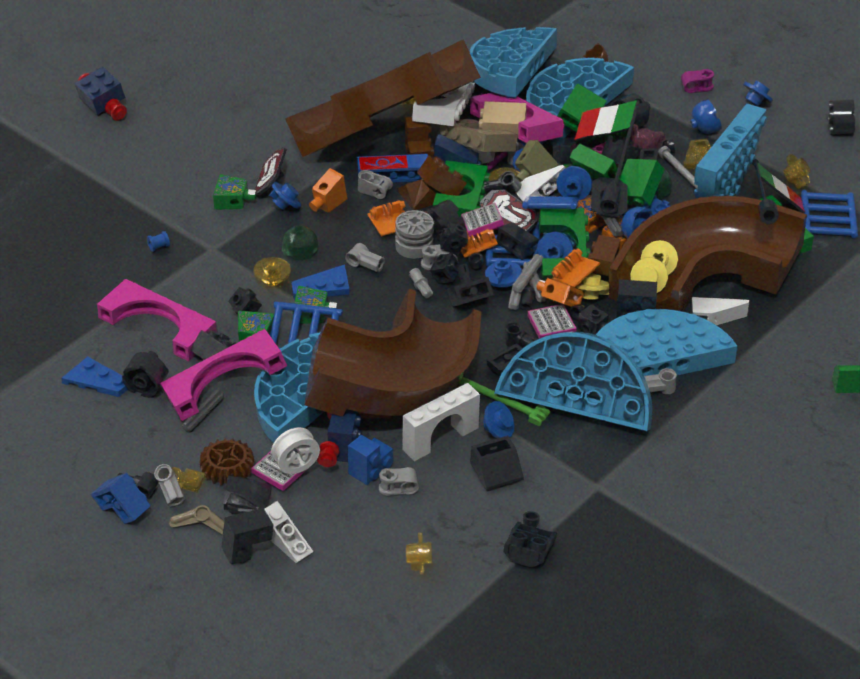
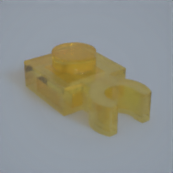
M172 467L178 476L180 487L198 493L206 479L205 473L186 468L185 472H182L179 468Z

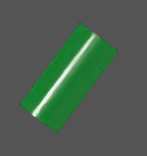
M860 365L835 366L832 377L835 393H860Z

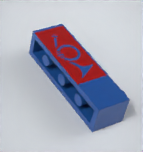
M428 154L357 157V172L359 174L363 170H369L390 178L392 182H415L422 179L417 172L428 157Z

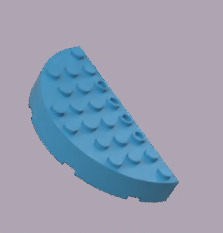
M536 27L535 30L527 31L526 28H515L492 33L490 38L487 39L485 37L479 39L470 49V55L481 77L474 82L479 87L505 95L506 98L517 97L557 47V28Z
M602 58L566 60L565 64H554L545 68L532 79L530 87L527 89L526 101L557 116L578 83L607 100L606 105L633 84L634 67L619 61H614V63L604 62ZM564 125L563 137L558 138H565L574 130Z
M746 104L697 164L694 185H697V189L694 191L696 199L711 196L739 195L741 184L750 164L752 165V160L756 158L754 153L758 146L762 128L767 123V117L765 116L767 109Z
M646 309L628 313L612 320L596 334L615 343L627 352L639 366L644 376L657 375L662 369L666 368L673 369L677 376L732 364L736 360L737 345L725 331L695 314L676 310Z
M321 332L310 334L309 338L301 341L296 339L282 347L280 351L287 366L271 375L262 370L260 376H257L254 389L257 416L262 430L273 443L285 431L298 427L305 428L325 412L304 405L312 351Z
M557 333L528 344L511 359L503 370L494 392L495 394L645 431L651 429L652 399L647 381L641 369L621 347L603 337L590 333Z

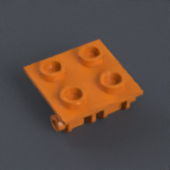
M397 200L392 202V205L387 203V207L385 204L369 210L367 215L381 236L395 233V221L401 213L405 212L403 209L405 208L404 201Z
M486 229L480 232V236L476 233L477 237L473 235L469 237L467 232L468 242L461 249L464 258L498 245L493 230Z
M579 248L574 249L568 254V257L566 256L564 260H561L553 268L551 274L554 277L552 280L575 288L581 284L585 277L594 272L595 268L600 265V262L582 257V251Z

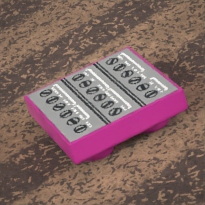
M496 203L461 214L469 237L471 235L477 237L476 233L480 236V232L486 229L494 231L504 225Z
M564 304L528 311V318L539 339L557 333L576 332V327Z
M271 451L252 467V474L282 491L306 471L304 470L296 474L283 472L279 468L278 462L274 460Z

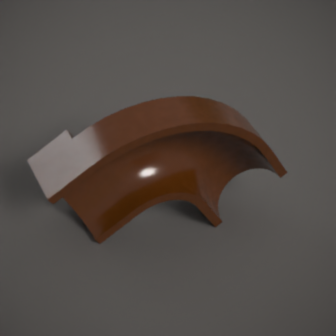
M463 39L434 54L428 52L381 76L330 96L331 101L292 115L285 120L302 157H305L372 126L370 117L412 98H415L419 105L454 91L481 77Z
M738 196L702 197L665 208L640 224L622 246L609 268V299L617 301L619 279L631 280V270L636 262L641 260L644 248L651 242L659 240L668 242L675 248L678 254V263L675 270L668 275L666 286L657 293L655 309L684 312L692 298L694 286L705 277L718 273L742 275L741 283L777 294L803 246L807 214L776 205L779 214L777 221L773 224H765L761 221L758 212V205L762 200Z
M408 289L395 315L393 327L390 331H370L327 317L312 351L304 405L342 417L346 409L373 415L396 416L405 415L457 389L478 348L481 311L474 309L468 317L457 322H436L419 312L415 305L416 290Z

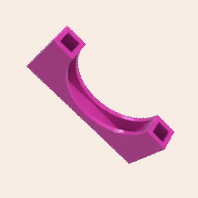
M494 92L470 97V113L480 118L481 108L484 109L485 102L526 103V120L519 122L518 139L525 143L529 140L544 141L563 137V119L519 97L506 98L505 95Z
M127 279L97 303L98 317L112 325L126 317L138 314H155L171 320L179 328L178 334L172 340L173 353L187 361H190L197 355L190 349L201 330L217 332L216 321L211 318L205 317Z
M263 329L160 384L181 421L199 413L197 402L200 393L208 383L219 375L242 367L260 368L271 375L285 368L287 364L278 346L268 332Z

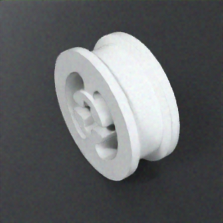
M302 427L292 428L282 433L275 440L271 449V454L274 460L278 462L279 468L287 474H296L308 469L315 463L320 453L319 444L313 439L311 432Z

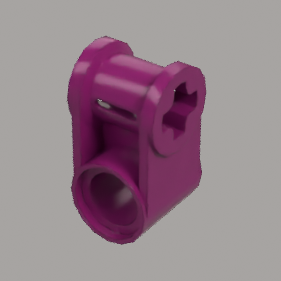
M712 70L687 71L681 75V81L687 93L713 90L712 79L714 78V72Z

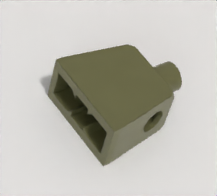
M529 140L515 161L516 167L520 170L516 177L522 182L529 176L555 168L558 163L538 140Z

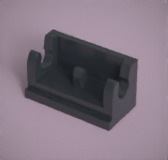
M514 222L499 227L496 239L498 245L521 260L532 255L535 250L531 249V247L539 242L537 237Z

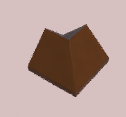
M423 179L397 188V191L412 210H419L433 205L436 193L442 194L426 184Z

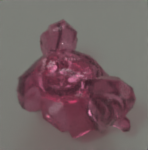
M634 124L630 137L635 147L639 144L642 149L657 148L658 144L665 140V133L662 131L654 132L646 128L639 129Z

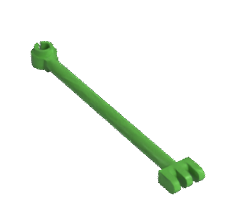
M463 377L460 383L462 385L469 383L477 392L529 415L528 422L540 426L542 421L550 414L549 409L539 404L535 409L530 408L509 397L495 394V391Z

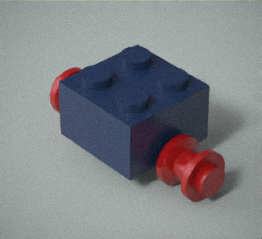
M103 66L91 74L85 73L81 75L78 82L74 83L79 98L97 115L105 110L114 120L118 121L125 117L127 108L120 103L125 98L121 83Z
M346 409L343 417L327 413V417L330 420L328 441L320 444V453L317 458V462L323 467H332L337 461L348 462V445L362 434V429L358 428L361 425L362 415L358 414L357 411Z

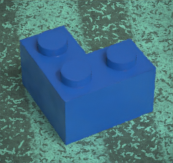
M361 434L348 445V474L366 485L372 480L377 479L381 470L390 468L393 464V448L376 438L370 440Z
M127 473L107 480L91 493V496L102 511L113 508L124 524L134 521L151 506L147 501V497L135 485L134 479Z

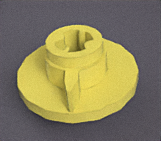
M661 240L653 241L642 251L641 259L653 257L660 260L665 265L668 275L677 267L678 254L675 248L668 242Z
M653 257L637 261L630 273L631 280L657 282V293L666 286L668 280V271L665 265Z
M589 274L582 280L581 284L575 287L585 292L583 296L585 299H598L599 295H609V283L601 280V276L598 274Z

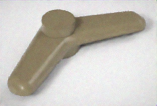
M200 505L195 509L170 518L169 525L172 528L194 523H204L223 535L224 521L205 505Z

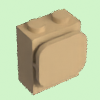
M485 102L484 109L481 108L479 129L507 130L518 134L519 122L526 120V103Z

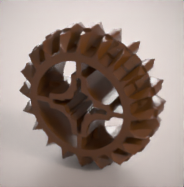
M224 438L223 441L217 439L215 443L210 442L208 447H204L200 455L199 464L201 472L207 480H211L213 484L219 482L222 486L224 483H227L230 474L244 478L250 477L255 460L253 452L247 443L242 444L241 440L234 441L233 438L231 440Z

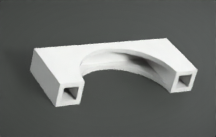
M468 83L454 91L441 95L446 97L443 99H432L419 105L415 101L413 104L412 121L454 126L456 121H459L460 115H462L463 109L468 104L472 93H474L475 83Z

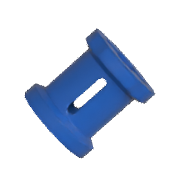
M166 231L153 237L151 235L147 236V243L152 252L157 248L170 246Z

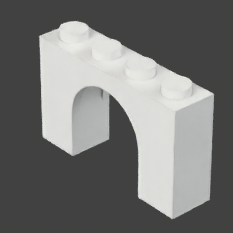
M466 383L403 415L402 450L413 461L430 454L432 432L437 424L449 415H451V426L462 436L478 429L480 394L469 383Z

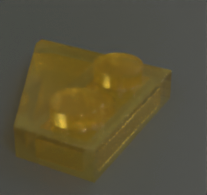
M708 139L690 141L684 161L686 169L696 168L697 164L709 151L711 146Z

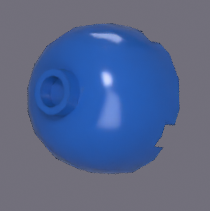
M705 99L692 110L693 119L690 120L691 125L703 134H712L722 129L721 121L719 118L717 119L715 114L717 112L710 100Z
M644 207L629 209L622 218L621 230L623 235L628 239L640 224L654 215L651 212L652 210Z

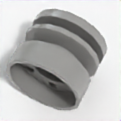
M418 210L406 211L397 217L395 221V247L397 252L407 258H422V248L427 245H433V218L429 214Z

